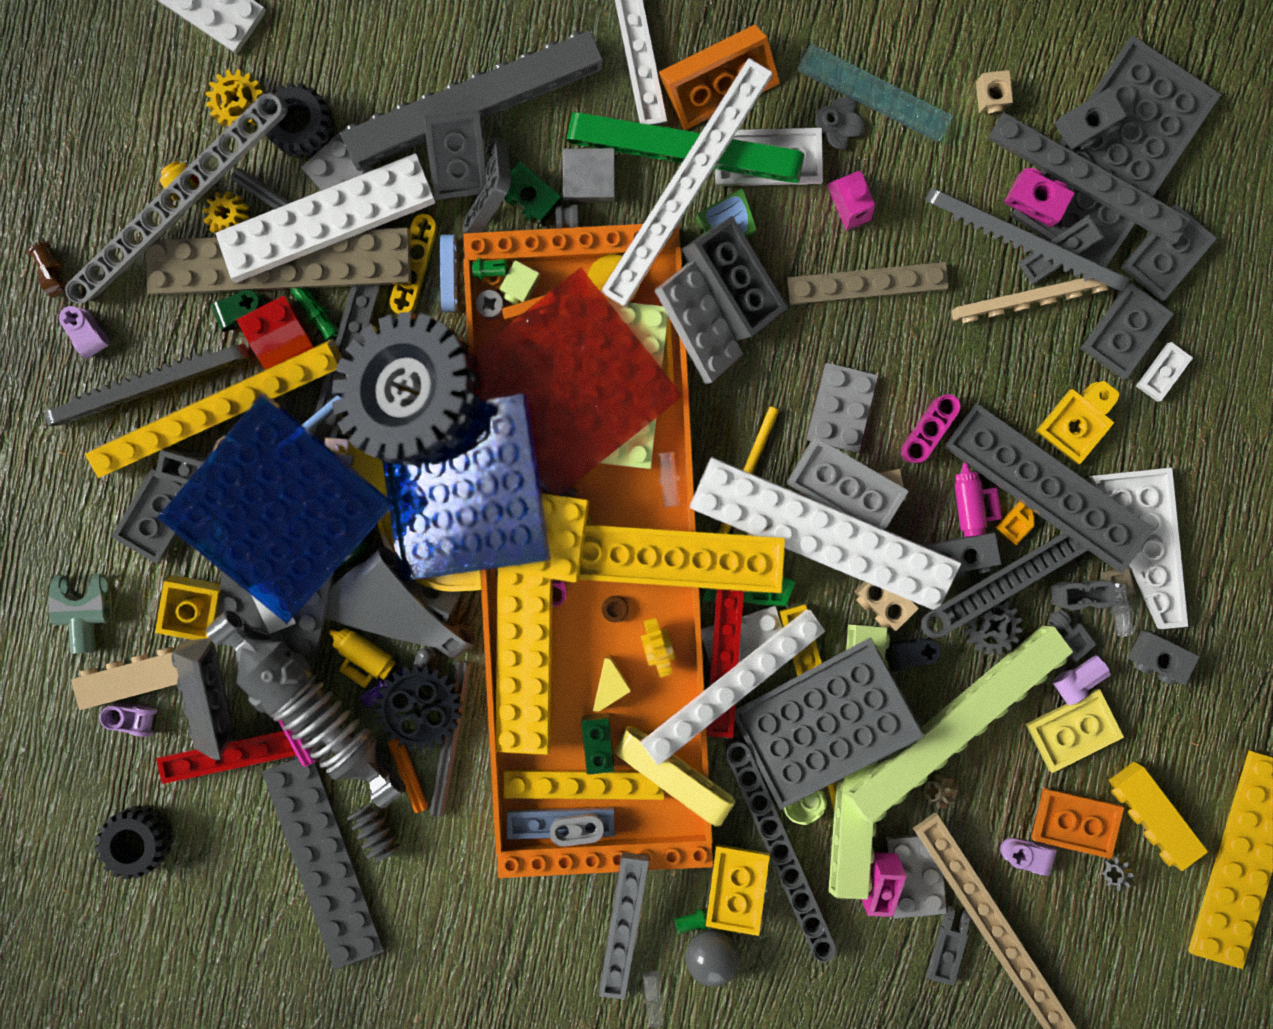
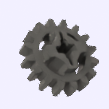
M1003 601L1001 604L998 603L991 607L1001 612L999 614L993 615L991 611L986 610L965 623L968 625V628L964 629L962 633L970 635V638L966 641L968 644L976 643L974 650L981 651L984 648V654L991 655L992 651L1000 655L1002 654V648L1009 651L1012 649L1009 644L1010 642L1018 643L1019 640L1014 635L1015 633L1022 632V629L1016 627V624L1022 620L1021 618H1014L1013 615L1017 612V609H1008L1010 602ZM990 621H997L993 626L994 631H987L991 626ZM991 637L996 643L989 644L983 641V639Z

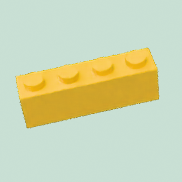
M1132 762L1108 780L1114 787L1111 790L1113 795L1120 803H1126L1130 809L1127 811L1129 816L1136 824H1142L1146 830L1143 832L1144 836L1153 846L1158 845L1162 851L1159 855L1169 867L1174 865L1181 871H1184L1208 852L1143 766Z

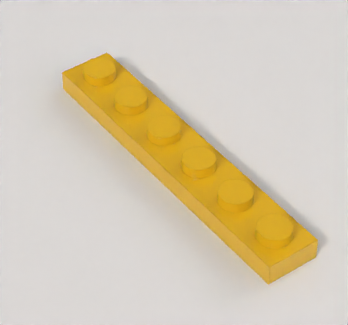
M505 769L504 798L664 800V789L639 771L614 770V772L587 775L586 770Z

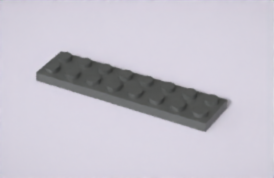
M977 403L973 405L943 446L1120 573L1125 572L1154 531L1153 527Z
M297 757L264 769L262 775L333 968L337 969L384 952V942L318 762L316 761L312 765L304 767Z

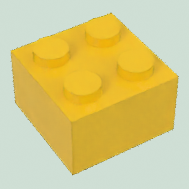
M171 575L164 580L155 633L191 640L209 638L206 634V628L217 617L221 592L220 584L177 575Z

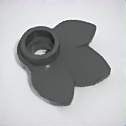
M849 97L837 98L831 106L822 107L818 110L815 118L817 128H822V132L826 133L828 143L839 150H846L848 137L859 136L866 130L863 119L854 113L857 105L856 100ZM827 115L831 117L832 123L827 120Z

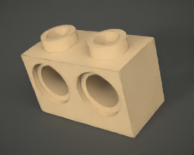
M865 581L854 591L859 596L856 601L866 611L871 608L878 615L875 620L884 628L890 627L897 631L919 609L911 600L880 588V596L872 600L869 597V589L874 585ZM893 604H897L899 614L895 618H890L888 616V608Z

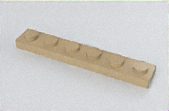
M1084 278L959 306L951 310L953 321L962 319L964 324L979 320L978 315L988 313L989 318L1005 314L1004 309L1014 307V311L1017 312L1031 308L1030 303L1040 301V306L1057 302V297L1066 296V300L1083 296V291L1092 290V294L1107 291L1109 288L1107 284L1094 278H1090L1088 281H1084Z

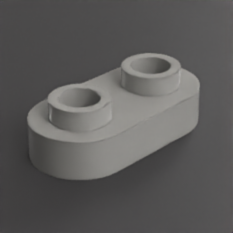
M593 813L559 817L551 825L550 837L559 846L594 843L602 837L604 823L598 815ZM593 823L596 828L592 831L587 830L586 824ZM561 826H566L569 829V832L566 834H562L559 831V828Z

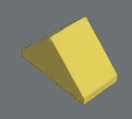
M605 655L593 711L597 712L631 691V687L612 657Z

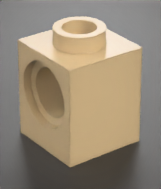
M1010 70L982 73L976 81L979 113L988 112L989 116L1000 115L1013 103ZM989 90L996 91L999 94V99L992 98Z

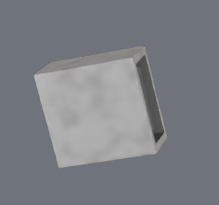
M563 149L564 202H614V149Z

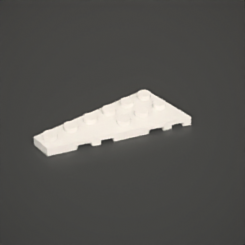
M1172 468L1089 476L1093 486L1154 528V531L1129 566L1157 628L1188 627Z

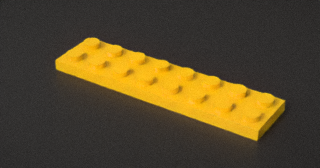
M586 525L579 580L781 593L785 538Z
M498 536V560L502 536ZM498 570L496 752L545 755L550 753L553 579Z
M1250 750L1246 757L1188 951L1193 955L1240 969L1244 967L1273 872V757Z

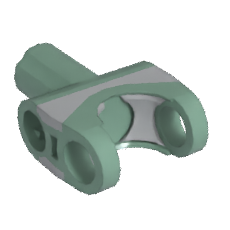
M103 573L92 575L88 592L82 599L74 595L65 575H56L51 581L49 590L50 621L55 626L69 625L70 653L95 652V624L109 623L112 618V597L108 579Z

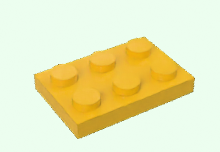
M717 844L706 927L759 936L770 853Z

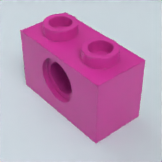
M1025 168L1018 174L1004 203L1052 227L1060 222L1074 192L1070 191L1063 182L1051 181L1045 178L1044 174L1037 169ZM1035 190L1043 192L1045 196L1044 201L1037 199Z
M874 852V862L870 864L872 889L868 891V900L862 899L868 916L893 917L907 875L897 853Z

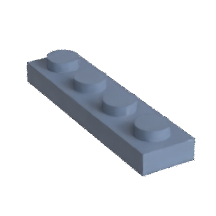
M614 807L508 810L507 837L508 839L551 838L550 828L554 820L559 817L588 813L596 814L602 819L604 823L602 837L615 836ZM593 823L586 824L587 830L592 831L596 828ZM561 826L559 831L562 834H566L569 832V829L566 826Z

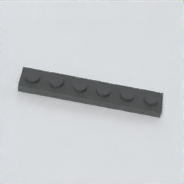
M626 852L621 854L599 986L600 997L625 999L649 855Z

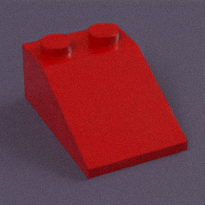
M285 295L237 319L246 340L265 370L316 347L294 301Z

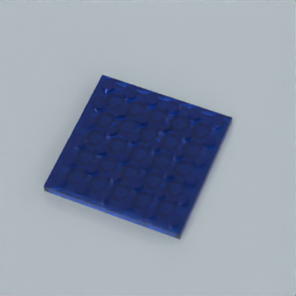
M263 393L157 518L283 622L288 624L394 503L268 395Z
M527 394L481 401L478 410L469 409L467 416L473 418L474 421L468 432L459 428L456 433L462 440L453 449L442 446L444 455L434 461L424 457V464L415 466L404 463V466L382 461L398 573L402 581L551 560Z

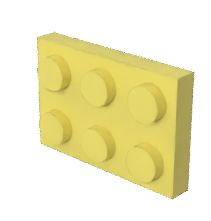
M1099 689L1089 692L1084 699L1075 704H1065L1026 724L1048 770L1052 773L1124 738Z

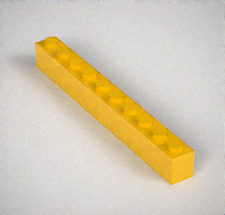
M329 340L100 445L86 453L85 456L97 477L100 478L335 371L342 356L334 340Z

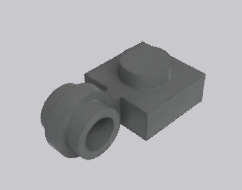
M1062 610L1054 611L1050 615L1048 623L1050 626L1055 627L1058 632L1061 630L1064 632L1061 636L1073 651L1069 658L1072 661H1078L1096 644L1081 624L1076 623L1070 627L1069 624L1072 621L1069 615Z

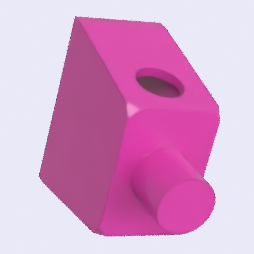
M860 170L827 184L846 231L871 221L875 203Z

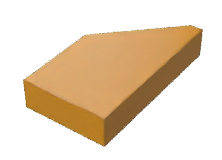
M1019 501L995 528L1013 545L1017 546L1035 527L1033 511Z

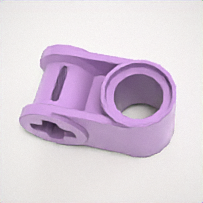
M68 306L60 312L59 321L72 340L75 349L83 358L88 359L110 345L107 335L99 327L88 310Z
M117 702L101 711L100 722L104 728L148 737L153 735V730L151 729L153 716L157 714L158 709L148 705ZM113 710L120 713V722L113 718Z
M1008 838L1002 842L1000 852L1013 867L1044 876L1051 875L1057 851L1056 848L1044 843L1030 842L1017 838Z

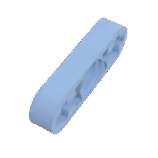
M455 235L440 236L442 312H457V244Z

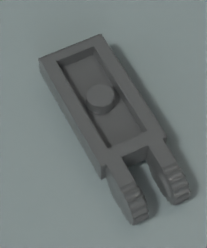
M947 906V914L943 915L942 925H940L926 976L928 979L954 986L968 938L967 931L970 915L967 911L963 910L959 918L958 930L951 927L955 916L954 907Z

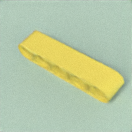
M627 726L614 749L616 755L707 822L721 826L734 805L735 799L675 754H672L660 765L655 764L640 743L648 735L638 728Z

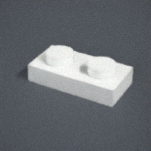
M1167 343L1136 387L1157 402L1162 401L1193 357L1174 343Z

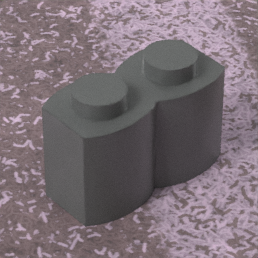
M1089 579L1080 583L1061 581L1051 586L1052 604L1065 609L1079 610L1087 606L1107 608L1116 604L1115 584L1111 582Z

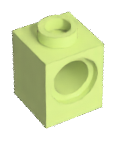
M514 261L500 287L501 292L505 294L503 299L513 305L528 301L541 278L539 273Z

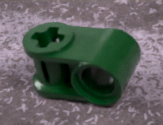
M243 290L228 298L214 302L210 307L221 331L227 332L240 327L237 322L238 318L266 305L267 302L260 294L254 293L251 290Z

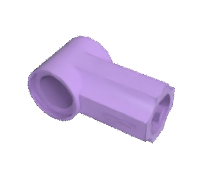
M1095 655L1074 670H1067L1053 679L1052 683L1067 705H1072L1084 699L1089 689L1111 674L1107 665L1099 656Z

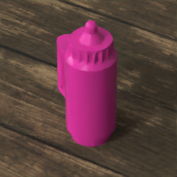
M964 463L961 473L955 476L956 483L954 485L960 530L964 531V537L986 534L985 527H988L987 521L1002 519L998 488L983 489L978 472H972L969 464ZM985 493H988L991 515L989 517H986L983 495Z

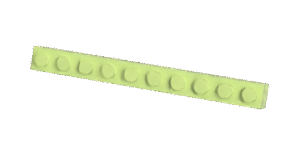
M848 624L846 650L868 638H872L888 666L887 660H885V651L888 649L890 642L887 628ZM878 760L838 780L836 783L829 892L836 898L868 900V891L872 889L870 864L874 862L872 837L876 834V823L872 822L870 824L863 820L843 795V792L876 766Z
M1041 626L921 727L925 735L924 737L887 755L843 792V795L863 820L870 824L881 820L886 815V810L893 804L897 805L905 800L907 797L906 793L913 787H919L925 783L927 776L933 770L942 768L947 764V759L952 754L964 750L968 745L967 742L972 737L984 733L988 728L987 725L992 720L1004 716L1008 711L1007 708L1012 703L1024 699L1031 687L1041 684L1047 679V674L1051 670L1064 665L1067 662L1066 658L1073 651L1055 627Z

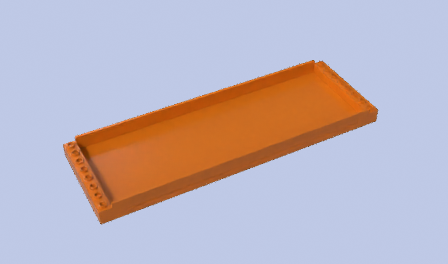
M643 224L463 234L468 345L470 346L468 350L476 356L479 366L473 370L481 374L482 388L473 389V393L480 396L481 399L478 410H472V418L474 419L472 426L498 878L619 872L622 852L649 855L647 871L713 867L711 823L707 822L665 790L664 800L504 798L505 769L586 770L581 719L584 715L609 713L614 770L638 771L614 752L627 726L638 728L649 735L704 691L699 587L594 580L566 581L568 591L566 600L561 605L552 607L550 753L545 755L496 752L498 592L496 570L498 567V536H502L506 506L489 499L488 495L498 473L509 476L538 493L553 495L528 480L521 482L518 480L517 475L506 469H498L509 448L514 449V453L525 460H533L534 466L578 490L575 497L564 492L571 498L590 500L588 516H592L593 525L696 532L695 510L690 508L694 497L686 348L671 320L675 400L658 401L651 468L543 457L561 295L592 298L587 286V276L593 263L607 255L624 256ZM679 224L640 283L635 299L630 303L663 306L655 290L682 268ZM478 258H482V260L505 258L507 274L514 261L538 272L541 277L529 300L553 293L558 307L553 308V313L538 317V314L527 316L528 320L526 322L513 325L512 321L507 323L503 314L495 320L484 318L477 310L476 300L480 293L486 291L479 277L473 276L472 262L477 261ZM491 276V280L496 279L495 276ZM495 290L503 299L505 294L501 290ZM503 299L505 308L513 305ZM518 339H530L539 346L540 351L537 355L542 360L531 372L527 370L525 372L517 371L509 362L512 356L507 351L512 343H516ZM553 587L552 600L558 601L562 598V591L558 587ZM613 595L621 596L628 604L627 616L622 621L616 623L606 620L602 614L603 602L606 598ZM652 618L657 619L660 630L667 628L675 655V660L669 661L672 674L664 677L659 676L656 665L649 667L641 640V635L647 634L644 621ZM605 655L612 657L631 687V691L597 712L593 711ZM704 728L673 754L709 779L706 728ZM614 807L615 836L601 837L594 843L559 846L551 838L508 839L507 837L508 810Z

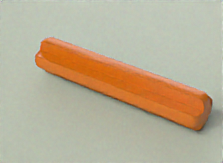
M396 737L394 740L388 741V747L398 772L405 783L406 792L414 812L425 811L429 806L405 744L398 747L399 739Z

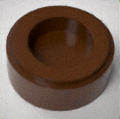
M610 596L602 604V614L610 622H620L628 614V604L621 596Z

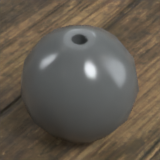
M714 929L702 931L693 937L685 955L687 969L692 977L700 984L713 988L723 986L731 981L736 975L741 960L738 946L732 937L723 931Z

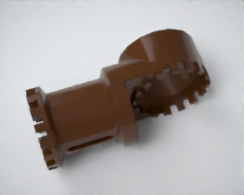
M43 240L38 242V244L34 243L35 246L30 245L31 247H28L26 253L34 259L38 266L37 272L40 275L38 278L40 286L49 297L55 298L65 292L66 286L63 287L65 285L64 282L62 283L63 280L57 274L62 264L52 254L50 243Z

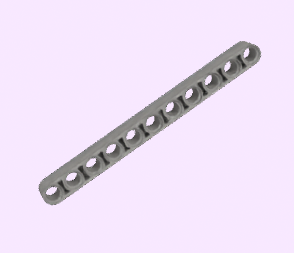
M264 94L259 97L68 282L65 291L69 300L74 303H84L97 298L285 117L288 110L285 100L273 94ZM272 99L276 101L278 110L274 115L269 114L267 111V103ZM252 118L258 123V130L254 134L250 133L247 128L248 121ZM232 137L239 144L236 152H232L228 147V141ZM212 156H215L219 161V168L216 171L212 170L209 166V159ZM193 174L200 180V185L197 189H194L190 184V178ZM173 193L178 194L181 199L179 207H175L171 201ZM155 211L161 215L162 221L160 225L155 224L152 216ZM136 229L142 233L143 240L141 243H138L134 238ZM117 247L124 253L122 261L116 257L115 251ZM98 266L105 270L104 279L99 277L97 273ZM80 284L85 286L87 290L86 296L79 292Z

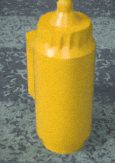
M344 628L342 631H335L333 629L329 631V634L334 639L332 646L338 650L339 654L346 658L339 672L366 689L373 677L377 679L380 677L385 680L395 667L396 662L392 660L391 655L357 632L350 631L347 628ZM353 662L368 672V677L351 667L349 663Z

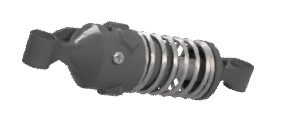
M225 610L206 628V634L213 643L219 646L228 645L235 648L238 664L237 684L249 695L248 701L259 712H266L271 717H274L275 721L282 720L284 722L283 730L291 729L293 731L292 739L303 737L301 748L308 749L314 746L311 751V757L318 758L322 756L320 766L327 767L326 772L329 773L328 775L332 779L350 778L369 781L371 787L370 797L380 808H386L406 791L404 781L385 761L380 742L377 741V736L370 732L369 728L363 729L353 739L349 736L359 725L360 719H355L344 730L339 726L351 714V710H346L338 717V708L341 706V701H337L334 704L330 702L332 692L325 693L321 689L323 682L318 684L314 682L316 675H313V672L310 670L311 664L300 653L294 654L282 641H277L272 634L253 629L240 614L232 610ZM324 742L327 746L317 752L319 747ZM333 751L336 754V756L325 762L328 756Z

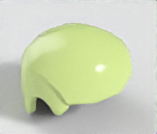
M820 789L785 807V814L792 822L801 825H808L816 821L824 814L827 801L824 792Z

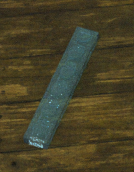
M811 43L797 70L938 143L941 141L953 118L952 115Z

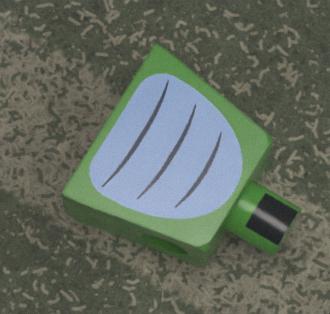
M743 189L698 212L696 216L697 222L705 232L731 216L734 217L746 239L755 235L756 226Z

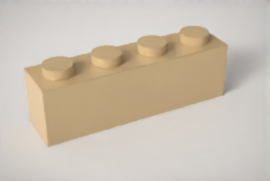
M173 646L157 650L158 656L148 658L147 653L131 657L132 663L123 665L122 660L106 664V670L98 672L97 667L80 671L81 677L71 679L79 710L176 685L178 672L177 668L172 664Z

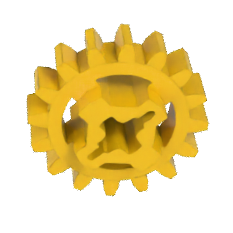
M237 69L235 75H233L230 70H226V77L223 78L217 74L218 82L209 83L213 91L205 93L211 99V101L206 103V106L212 110L210 115L215 120L218 119L219 124L223 127L228 124L229 127L265 93L260 90L261 84L257 80L254 81V77L251 74L247 73L244 76V73ZM253 118L248 121L251 125H256Z
M656 618L646 620L644 625L647 634L641 635V640L649 667L656 665L660 677L671 675L672 669L669 661L675 660V655L667 628L660 630Z

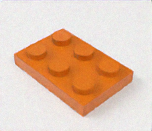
M1043 787L1031 839L1036 842L1112 859L1124 807Z

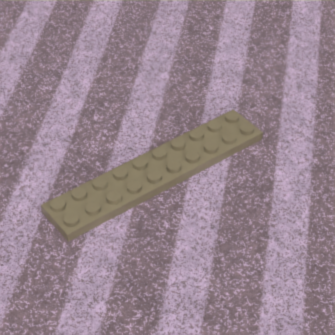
M408 228L367 230L237 283H234L230 278L217 237L156 240L146 250L147 294L152 296L240 292L243 290L263 291L293 288L411 284L410 230Z

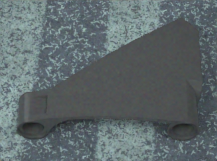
M381 547L369 559L355 566L331 587L326 613L327 619L386 637L436 647L453 659L459 657L476 642L475 634L470 627L463 624L458 626L445 624L411 592L392 570L398 565V559L389 548Z

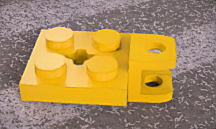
M1105 381L1090 384L1081 395L1071 389L1036 432L1076 464H1081L1114 424L1104 414H1107L1119 398V392ZM1078 420L1080 422L1078 425L1081 429L1080 432L1071 433L1069 431V423Z

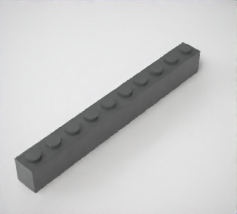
M590 30L585 33L576 32L570 35L567 40L560 43L551 42L543 50L536 53L527 52L514 62L500 63L492 71L487 73L478 72L469 78L470 80L462 83H451L443 91L424 94L416 102L411 104L408 102L402 103L394 111L386 114H375L369 121L362 124H351L345 128V131L340 132V135L352 163L357 170H360L426 143L423 116L478 110L480 120L601 71L602 57Z

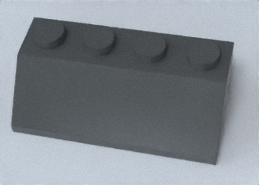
M733 216L702 233L681 248V255L686 263L695 261L736 341L752 337L787 309L782 297Z
M209 638L184 640L172 652V664L177 668V686L184 698L183 712L189 719V737L193 739L196 750L214 760H219L228 746L234 730L215 643Z

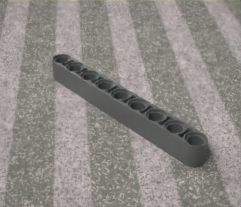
M740 738L731 739L725 746L728 762L766 849L770 853V858L812 954L820 962H829L836 955L835 944L753 756L744 740ZM740 746L745 749L743 756L739 758H734L730 755L734 747ZM746 771L755 773L754 779L750 782H744L741 779L742 774ZM762 795L766 800L761 806H755L752 804L754 797ZM774 820L776 821V826L772 830H765L763 828L765 821ZM784 844L787 848L784 853L776 854L773 852L775 846ZM788 869L797 870V874L793 878H786L784 876ZM799 893H806L808 895L803 902L795 901V897ZM815 917L818 919L814 926L806 925V921L809 918ZM820 942L829 943L824 950L816 949Z

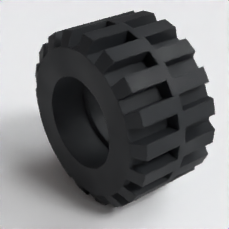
M293 82L287 83V88L279 85L276 87L278 91L275 94L272 91L269 94L280 96L285 100L288 108L287 114L266 136L286 155L292 157L294 154L297 158L302 159L303 154L308 158L313 157L314 151L318 152L322 149L323 144H327L330 141L328 136L334 135L335 130L331 127V125H335V120L331 115L332 111L320 94L311 87L307 88L305 84L298 83L296 87ZM272 99L267 103V111L269 114L274 115L278 110L276 101ZM299 109L310 110V121L305 129L297 133L286 132V121L292 112Z
M140 805L128 807L109 818L100 827L101 833L96 835L95 841L99 842L95 846V852H100V856L97 859L99 863L104 862L106 865L103 869L107 872L110 870L114 871L112 874L114 877L118 878L123 875V879L129 880L133 876L134 879L140 878L160 865L171 851V848L168 846L173 843V837H169V834L173 832L171 826L167 827L165 824L168 822L167 818L161 819L159 817L161 812L157 809L151 812V807L144 806L140 808ZM126 829L133 830L142 837L145 845L143 854L134 853L127 847L125 843Z

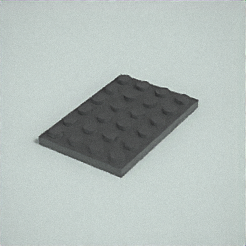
M872 638L862 641L736 709L734 718L780 810L925 736Z

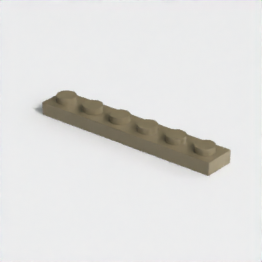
M946 262L788 277L786 279L789 306L942 291L949 288Z

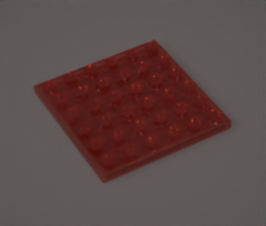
M581 267L474 352L479 366L473 370L481 374L482 388L473 389V393L481 397L480 405L552 495L560 496L683 397L682 393Z

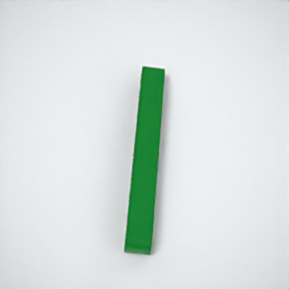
M574 112L571 114L566 141L583 147L614 149V152L682 164L701 133ZM732 139L714 169L798 183L801 178L805 153L789 148Z

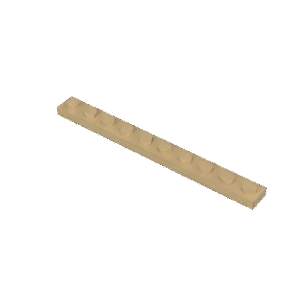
M933 813L913 828L1043 1029H1076L940 817Z

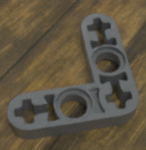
M495 137L490 139L485 150L487 184L465 217L463 223V232L481 233L510 187L511 175L507 142Z

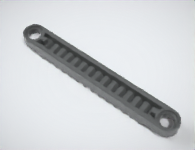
M931 187L925 198L926 201L953 213L955 221L964 218V225L966 226L973 222L974 230L984 227L983 234L987 235L992 231L993 238L998 239L1000 236H1003V243L1005 244L1012 240L1013 248L1016 249L1022 245L1023 252L1027 253L1029 250H1033V257L1035 258L1042 254L1043 262L1053 259L1054 267L1063 264L1065 272L1072 268L1076 277L1083 273L1084 281L1094 278L1122 292L1130 281L1129 278L937 189Z
M245 344L231 346L217 352L203 350L202 355L195 353L192 359L183 357L182 362L174 360L172 366L163 364L162 369L154 367L152 368V373L143 371L142 376L134 374L132 379L123 378L122 383L114 381L112 386L102 385L101 390L94 388L91 393L82 392L81 397L71 396L70 403L44 412L49 427L67 424L245 362L250 359V355Z
M1062 533L927 613L921 621L922 631L930 638L942 637L1086 552L1087 549L1065 533ZM932 617H938L942 621L943 627L941 631L936 632L930 628L929 621Z

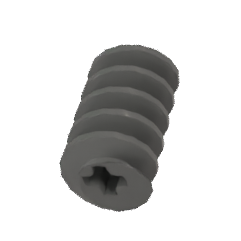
M371 802L351 813L347 820L356 819L357 822L352 827V830H362L356 838L357 840L366 838L367 841L361 848H371L366 858L375 857L376 861L374 863L398 851L400 845L398 843L391 844L395 836L394 834L386 835L390 830V826L381 825L386 818L384 815L376 816L381 808L378 806L371 807L374 802Z

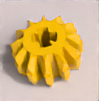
M226 191L224 196L220 192H215L216 200L207 198L210 207L202 208L203 212L208 215L203 219L204 223L211 225L210 231L214 234L250 219L245 214L249 207L246 204H242L243 198L239 195L234 197L230 191ZM229 210L230 214L227 213L228 218L224 219L223 215L226 216V214H224L225 211Z

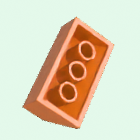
M756 25L659 71L666 94L684 130L713 116L748 59L772 72V77L763 92L780 84L768 38Z

